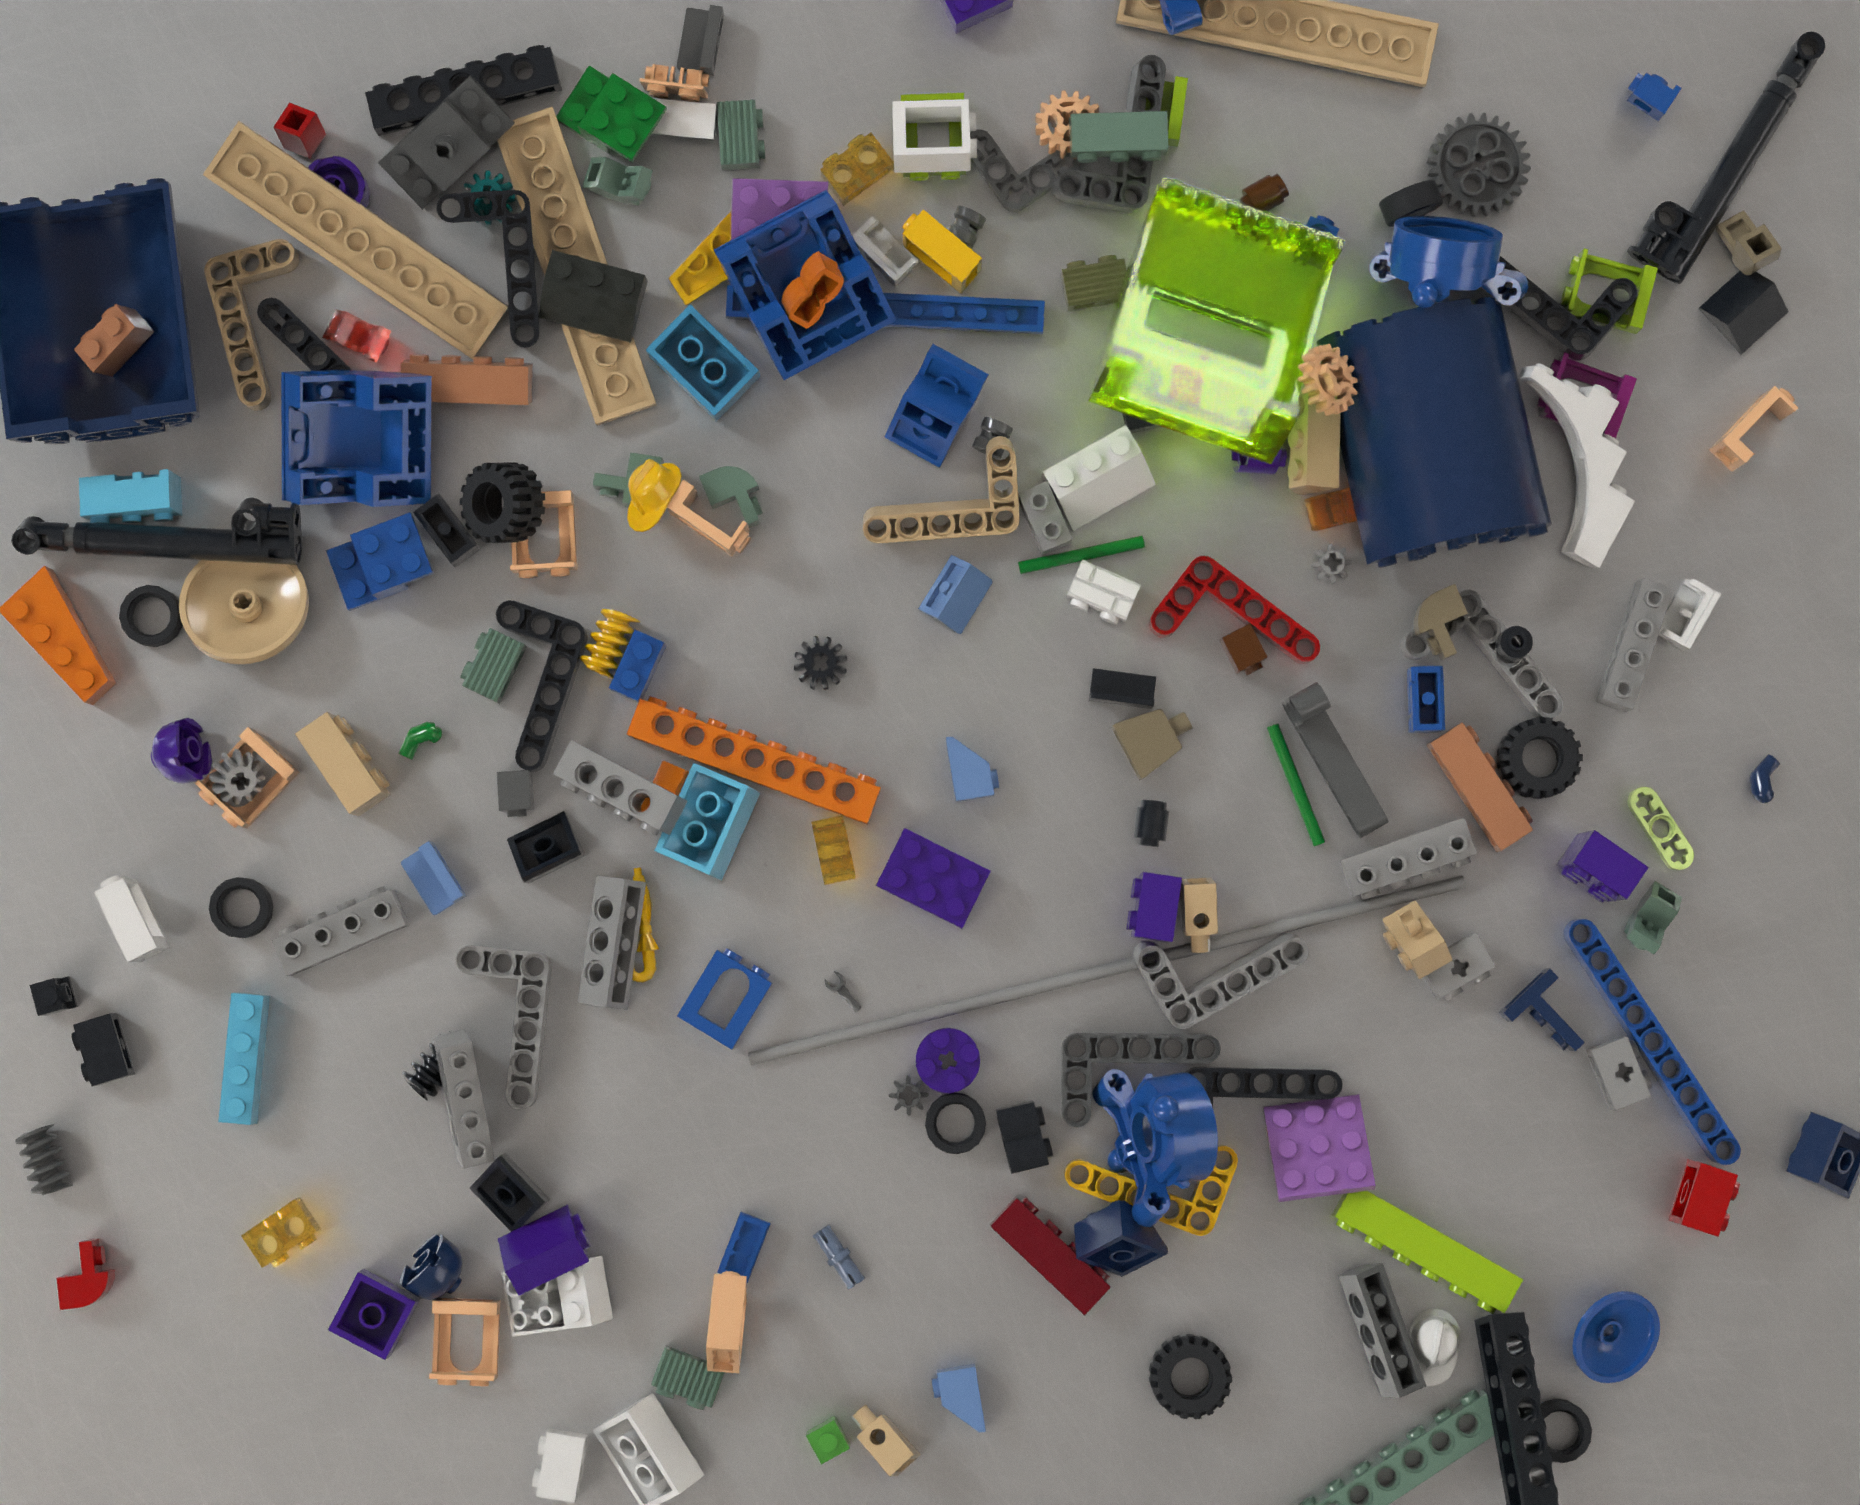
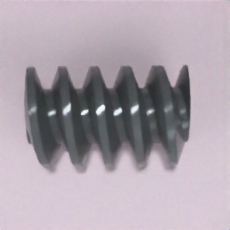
M54 1124L26 1132L15 1140L16 1144L27 1145V1147L19 1152V1155L31 1158L23 1164L24 1169H34V1172L27 1176V1180L38 1181V1184L31 1189V1193L42 1194V1196L73 1186V1183L62 1182L70 1174L69 1171L58 1169L66 1160L54 1157V1155L62 1150V1147L51 1146L50 1144L58 1138V1134L47 1133V1130L54 1126Z

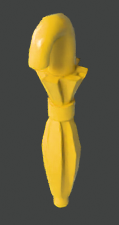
M641 867L633 868V880L646 882L644 875H642ZM647 884L639 929L641 937L636 951L642 952L644 969L638 973L634 968L632 977L634 982L641 983L653 978L656 971L654 950H659L657 943L651 935L652 902Z

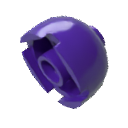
M183 718L163 726L156 733L152 743L151 761L154 767L167 780L181 784L191 783L204 779L203 775H207L211 771V747L208 741L204 744L202 743V738L199 733L204 732L202 727L194 719Z

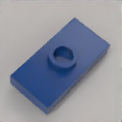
M741 1211L717 1273L721 1274L726 1271L737 1272L741 1276H746L748 1283L771 1223Z

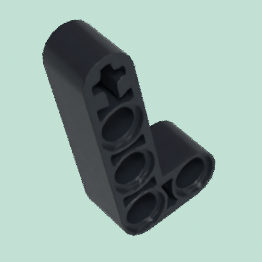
M272 297L261 301L257 309L260 321L311 371L352 370L283 302ZM270 310L276 311L286 321L283 326L268 314ZM301 329L304 331V337L299 343H290V334L294 330ZM319 351L326 352V361L318 366L313 365L312 357Z

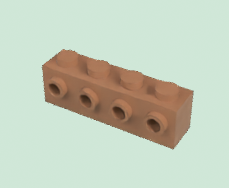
M411 354L410 359L401 362V373L432 376L431 402L529 405L532 402L533 363H524V358L507 357L504 363L492 362V357L475 356L473 361H461V356L443 355L441 360H429V355Z
M1462 722L1426 746L1495 851L1500 852L1533 831L1530 826L1533 820L1528 811L1523 806L1518 807L1512 797L1515 795V792L1506 779L1501 781L1494 771L1498 768L1494 759L1488 752L1483 754L1477 745L1480 739L1470 725L1465 727Z

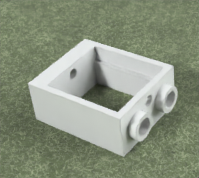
M969 99L892 101L894 173L971 171V158H977L976 139H970V131H976V113L969 112ZM961 122L962 146L906 148V123Z
M116 875L100 883L102 888L95 891L94 894L127 962H143L170 948L137 879H129L125 876L119 878Z

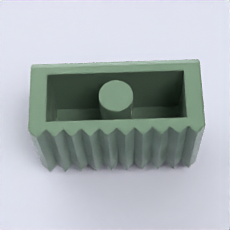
M753 99L717 102L722 170L760 168V159H765L764 140H758V128H764L763 110L756 109V102Z
M490 628L487 634L484 632L480 634L474 648L478 651L474 662L468 661L460 678L464 679L462 686L500 704L527 646Z
M666 1345L651 1385L657 1387L656 1393L674 1399L676 1394L687 1398V1405L704 1410L705 1406L712 1408L725 1372L707 1371V1360Z

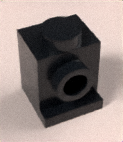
M70 976L52 978L30 985L38 1016H48L78 1007Z

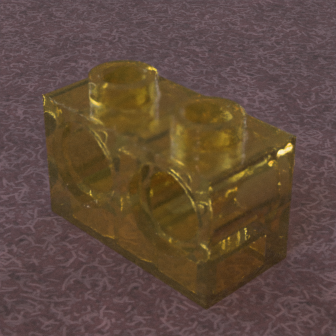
M872 132L865 137L863 134L856 136L848 143L847 146L849 148L840 155L834 153L822 163L823 168L820 169L821 177L825 182H828L829 188L843 206L894 170L893 160ZM865 151H872L876 154L877 159L871 164H865L860 161L859 157ZM844 169L849 171L852 176L849 181L840 183L834 179L837 171Z
M843 815L812 821L824 885L827 886L857 879Z
M299 1197L242 1234L241 1237L262 1268L269 1264L276 1268L290 1258L287 1252L298 1245L300 1250L316 1241L317 1238L314 1234L321 1230V1228ZM293 1217L300 1218L304 1223V1230L300 1235L294 1234L289 1228V1222ZM266 1235L274 1237L277 1242V1248L274 1253H269L263 1248L262 1241Z

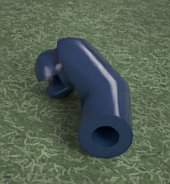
M1770 754L1760 762L1749 777L1751 793L1760 803H1768L1774 798L1770 776L1780 766V763Z

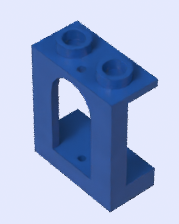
M726 948L724 953L716 950L677 1017L732 1050L773 983L767 980L770 976L768 972L756 965H753L751 969L740 963L743 957ZM728 969H739L747 975L749 989L726 1029L698 1013L721 974Z

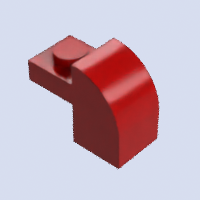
M99 1238L79 1242L82 1273L63 1275L56 1278L60 1310L81 1308L96 1303L104 1298L113 1286L115 1269L102 1270V1265L106 1262L104 1246L99 1245Z

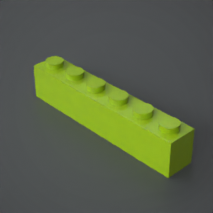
M1369 1191L1343 1194L1331 1214L1338 1218L1336 1225L1351 1234L1354 1233L1355 1229L1366 1234L1365 1242L1379 1250L1382 1249L1383 1245L1395 1251L1392 1255L1393 1258L1407 1266L1412 1261L1423 1267L1420 1272L1421 1274L1435 1282H1438L1440 1277L1451 1283L1448 1289L1463 1298H1466L1468 1293L1479 1299L1476 1305L1491 1314H1494L1496 1309L1503 1313L1506 1312L1523 1281L1522 1278Z

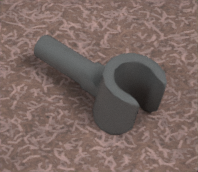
M834 971L840 978V984L837 987H831L825 979L826 987L832 992H838L851 1008L857 1012L862 1007L845 987V978L839 972Z

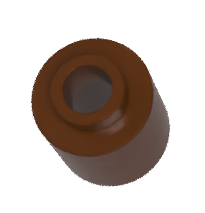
M1278 174L1273 176L1267 175L1242 190L1243 197L1240 198V203L1248 215L1253 213L1258 218L1284 203V198L1289 196V192Z

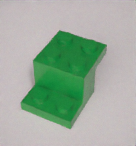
M588 66L556 117L560 124L606 153L610 154L613 150L633 163L667 111V107L614 73L608 78L593 67Z

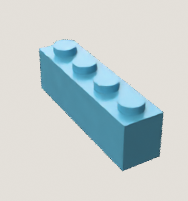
M231 993L218 1122L244 1125L258 1124L270 995Z

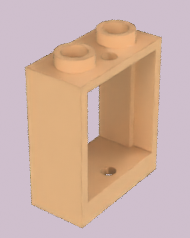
M726 1271L721 1274H714L706 1343L707 1371L737 1374L740 1372L747 1304L746 1276H741L737 1272Z

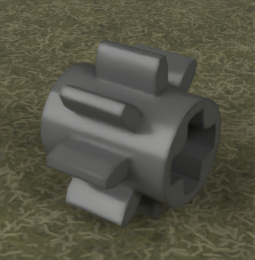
M907 1075L906 1083L901 1085L896 1080L893 1082L898 1090L897 1093L889 1094V1097L897 1098L898 1103L895 1105V1111L903 1106L907 1108V1114L910 1116L911 1107L917 1106L921 1110L924 1109L919 1101L921 1097H928L929 1093L920 1092L919 1087L923 1084L922 1080L918 1081L915 1085L911 1083L910 1075ZM906 1086H911L913 1092H918V1098H913L912 1104H906L905 1099L899 1097V1093L905 1092Z

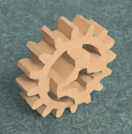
M1064 90L1061 93L1060 99H1057L1053 94L1050 95V105L1042 102L1040 104L1041 113H1036L1035 123L1037 125H1035V134L1041 135L1039 144L1041 146L1049 144V154L1054 153L1056 150L1060 151L1061 159H1064L1066 153H1070V115L1099 113L1098 103L1090 106V96L1087 95L1083 99H1079L1078 91H1075L1072 97H1068ZM1048 122H1051V127L1055 129L1053 134L1049 129Z
M1331 344L1319 345L1309 349V353L1302 355L1305 363L1298 365V368L1303 372V376L1298 377V381L1305 385L1301 392L1302 394L1308 393V404H1316V412L1324 411L1326 416L1347 411V407L1354 404L1352 396L1358 393L1353 388V384L1358 382L1357 378L1351 375L1355 368L1354 366L1348 367V356H1340V348L1332 349Z

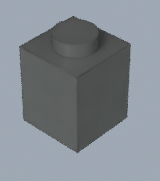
M529 770L497 772L499 811L507 812V817L527 816L526 810H534L532 772Z

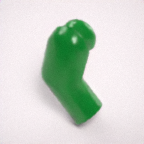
M424 722L410 728L398 754L413 760L421 743L428 740L436 743L440 740L442 729L439 726H435L434 722Z

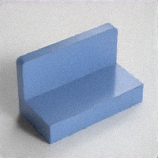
M951 555L918 609L942 622L954 632L961 634L993 581L972 564Z
M428 841L418 847L419 850L402 860L401 865L432 915H437L465 898L466 894L434 842Z

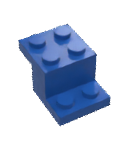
M932 344L918 374L904 393L884 437L940 468L954 439L967 421L989 374Z
M410 512L350 534L352 541L326 550L347 610L349 611L408 590V583L434 574L413 515Z

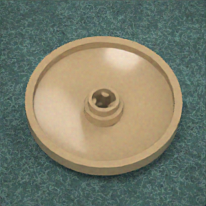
M200 560L185 579L179 598L180 619L193 644L207 656L230 664L256 663L283 651L300 633L309 609V594L303 575L297 565Z

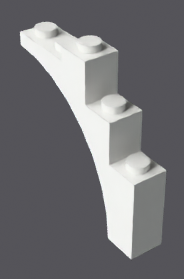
M1545 365L1523 366L1517 378L1533 389L1553 411L1565 432L1573 455L1576 475V504L1571 528L1561 552L1585 567L1600 568L1635 500L1626 496V489L1611 483L1627 451L1618 446L1619 441L1603 434L1619 401L1610 397L1611 391L1601 385L1594 384V386L1579 387L1568 380L1563 379L1560 381L1553 376L1554 371Z

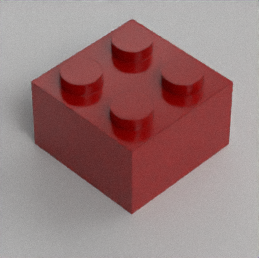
M1688 1159L1668 1220L1719 1237L1720 1231L1724 1232L1729 1223L1730 1213H1727L1730 1200L1734 1201L1739 1191L1738 1175Z

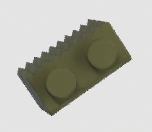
M1107 255L1098 258V263L1086 265L1084 260L1074 261L1066 264L1067 268L1061 270L1067 311L1130 301L1131 290L1124 258L1117 259L1116 255Z

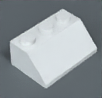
M1127 425L1042 472L1041 476L1044 482L1048 481L1058 507L1072 531L1079 529L1156 485L1145 458Z
M654 1393L638 1400L593 1429L639 1505H659L679 1495L705 1476L697 1460L692 1456L679 1431L672 1424Z

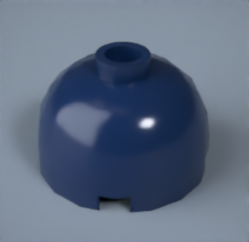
M437 1234L433 1235L413 1254V1257L417 1258L412 1268L406 1265L400 1277V1285L421 1299L432 1300L442 1297L446 1293L452 1294L462 1281L459 1277L462 1272V1256L457 1247L441 1234L440 1237Z

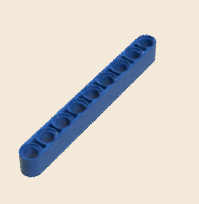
M1587 919L1570 921L1564 929L1566 943L1629 1039L1634 1040L1641 1057L1706 1156L1717 1164L1731 1165L1735 1163L1741 1154L1738 1141L1592 921ZM1579 924L1583 925L1588 932L1586 940L1582 943L1578 942L1573 936V931ZM1597 951L1601 952L1605 957V965L1599 970L1595 969L1591 963L1592 955ZM1615 978L1619 979L1623 984V991L1617 997L1613 996L1609 991V984ZM1633 1005L1637 1006L1641 1012L1639 1021L1634 1024L1627 1018V1011ZM1649 1033H1655L1658 1037V1046L1652 1051L1648 1050L1645 1046V1038ZM1667 1060H1672L1676 1065V1072L1672 1077L1668 1078L1664 1075L1662 1068ZM1690 1087L1694 1092V1098L1690 1104L1685 1105L1681 1101L1680 1094L1684 1088ZM1708 1114L1711 1117L1712 1125L1709 1130L1703 1132L1698 1126V1121L1702 1115ZM1726 1141L1730 1147V1152L1725 1158L1720 1159L1716 1153V1148L1720 1142Z

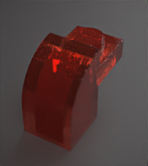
M335 309L322 338L362 358L377 362L379 357L388 348V337L391 331L381 325L368 323L349 312Z

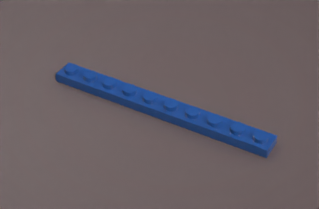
M727 285L726 319L749 320L732 285ZM884 293L896 318V321L885 327L1043 334L1045 301Z

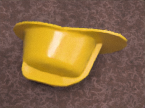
M648 459L632 472L628 481L631 502L628 507L627 520L629 526L634 531L645 532L650 530L663 516L681 482V471L675 464H659L652 459Z

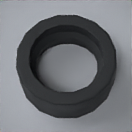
M1426 180L1405 187L1385 197L1379 202V207L1387 226L1393 227L1397 219L1410 216H1424L1442 206L1444 201L1435 180Z
M145 585L135 588L126 595L120 606L119 620L123 631L130 639L141 645L159 647L168 644L178 636L183 627L179 613V600L173 593L160 586ZM150 597L159 598L164 601L170 611V622L162 632L154 635L144 634L139 631L133 620V613L137 604L143 599Z
M236 877L225 880L216 887L210 897L209 913L211 921L220 932L229 937L248 938L259 934L267 927L272 918L273 902L271 894L264 885L254 879ZM237 889L251 891L258 898L260 904L259 915L256 920L250 925L243 927L234 926L229 923L224 917L222 910L223 901L226 896Z
M954 1092L942 1095L931 1104L926 1113L925 1128L928 1138L936 1148L945 1153L961 1154L968 1152L980 1143L985 1134L986 1119L983 1109L975 1099L966 1094ZM952 1104L963 1105L973 1114L975 1121L974 1130L964 1141L949 1142L938 1132L936 1126L937 1117L946 1106Z
M1552 1399L1541 1404L1543 1420L1551 1413L1558 1411L1566 1412L1576 1420L1579 1429L1575 1443L1569 1448L1556 1450L1548 1446L1552 1462L1567 1463L1576 1460L1586 1452L1591 1443L1592 1427L1588 1416L1580 1407L1568 1400Z

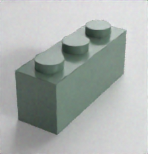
M1167 111L1078 113L1070 115V158H1078V162H1096L1097 157H1110L1112 162H1124L1129 160V156H1142L1143 161H1156L1161 159V155H1166L1168 152Z

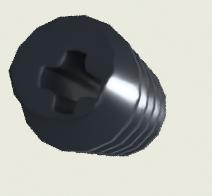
M433 1043L429 1044L433 1053L431 1056L423 1052L420 1053L424 1062L422 1065L415 1062L411 1063L414 1074L406 1071L402 1072L406 1082L427 1101L426 1094L433 1097L438 1094L434 1084L442 1087Z

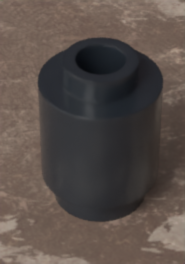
M1521 626L1509 627L1501 632L1496 640L1498 654L1509 661H1515L1526 656L1533 646L1532 635L1526 628ZM1513 636L1519 640L1520 648L1512 645L1511 640Z
M1142 800L1141 807H1137L1134 838L1140 839L1139 845L1159 847V841H1166L1169 818L1166 802Z

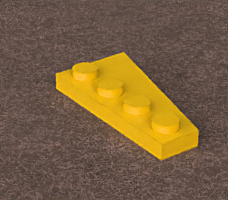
M731 211L668 277L685 305H688L728 279L714 249L731 240Z

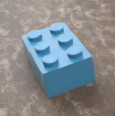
M689 305L646 349L647 355L716 422L761 377L759 370L692 305Z

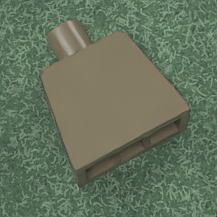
M1162 709L1118 722L1111 727L1139 781L1180 751L1182 745L1177 737L1193 729L1185 712L1168 720Z

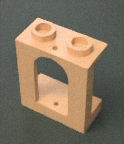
M1772 387L1742 414L1709 451L1731 472L1739 468L1754 455L1739 439L1767 410L1771 411L1780 421L1795 412L1798 407L1793 403L1795 401L1794 397L1784 388Z
M683 479L667 506L669 514L730 556H733L736 551L742 553L751 539L749 537L750 529L748 524L742 521L733 536L730 537L689 509L698 494L695 487Z
M571 490L541 492L545 493V500L543 501L545 509L558 508L559 557L554 563L535 564L529 555L528 539L512 542V565H510V570L513 573H519V578L538 577V572H550L553 577L569 576L570 570H577L574 494Z
M249 727L239 736L241 740L227 755L231 758L235 749H239L242 756L246 752L253 753L255 751L277 771L262 788L261 792H258L252 801L246 805L234 807L222 801L220 794L213 792L211 787L214 782H211L209 779V774L203 781L197 780L195 783L201 789L198 793L199 796L209 805L213 806L216 803L225 811L221 816L234 828L238 825L248 828L300 773L261 735Z
M436 1298L432 1300L434 1337L432 1372L429 1374V1379H437V1384L457 1385V1380H470L471 1386H489V1381H495L498 1378L501 1300ZM452 1314L484 1315L482 1358L478 1367L472 1371H461L451 1361Z

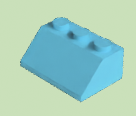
M693 763L679 794V797L687 800V803L671 834L668 835L662 832L654 851L722 881L760 796V792Z

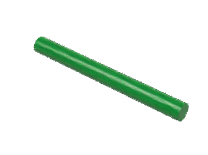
M1137 536L1020 561L1018 566L1020 574L1081 562L1082 560L1145 548L1143 536Z
M1279 723L1267 727L1312 844L1317 846L1325 843Z

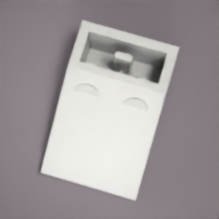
M602 1255L588 1257L589 1262L520 1296L517 1294L507 1274L502 1272L512 1336L593 1326L612 1320L613 1316Z

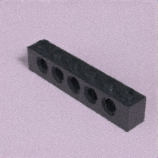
M536 45L527 48L526 53L518 55L503 53L496 56L494 61L483 63L482 60L471 61L464 65L465 68L452 71V68H443L436 70L433 76L425 78L419 75L410 76L403 79V83L393 86L390 83L375 85L372 87V91L365 92L374 130L378 136L417 126L470 75L499 106L562 91L551 47L545 48L544 45ZM529 67L533 69L530 78L525 80L517 78V73L521 68ZM492 75H500L502 77L501 83L496 87L486 85L487 79ZM431 90L440 91V97L435 102L425 101L426 94ZM406 97L410 99L407 108L403 110L394 108V104L399 98Z
M1524 1312L1491 1314L1476 1319L1474 1322L1506 1505H1559L1558 1490L1552 1471V1456L1549 1452L1546 1437V1423L1543 1420L1540 1404L1541 1394L1537 1387L1534 1370L1535 1361L1531 1353L1529 1327L1526 1323Z

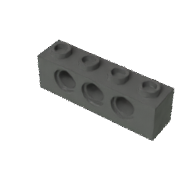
M1383 1263L1364 1264L1338 1275L1381 1398H1401L1426 1387Z

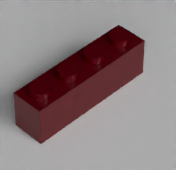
M1015 1196L990 1223V1227L1085 1316L1111 1288L1110 1284L1106 1282L1110 1276L1100 1267H1091L1087 1263L1076 1259L1075 1243L1072 1241L1067 1245L1059 1237L1063 1232L1050 1219L1044 1223L1035 1215L1039 1209L1028 1198L1025 1197L1021 1201Z

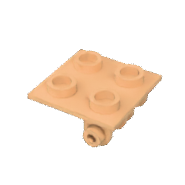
M653 64L652 67L646 66L645 79L640 78V83L644 90L650 92L649 96L668 98V94H676L681 96L683 101L699 102L700 98L708 99L704 86L708 87L709 74H704L703 70L687 69L686 83L684 84L685 68L681 67L679 83H674L675 66L671 67L670 79L667 82L669 66Z

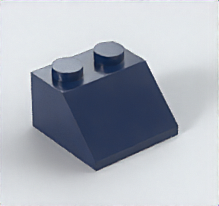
M1811 1112L1808 1120L1802 1126L1801 1137L1795 1150L1789 1157V1165L1786 1171L1807 1182L1849 1199L1860 1174V1133L1840 1122Z
M1114 1201L1104 1209L1091 1213L1085 1219L1074 1224L1076 1259L1121 1277L1167 1255L1168 1247L1154 1226L1143 1227L1134 1220L1132 1216L1133 1205L1126 1201Z

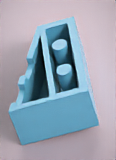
M169 469L159 470V474L155 475L133 472L132 476H117L113 474L79 478L80 516L90 520L91 524L110 523V519L122 518V523L142 522L141 517H154L156 522L173 521V516L183 515L181 477Z

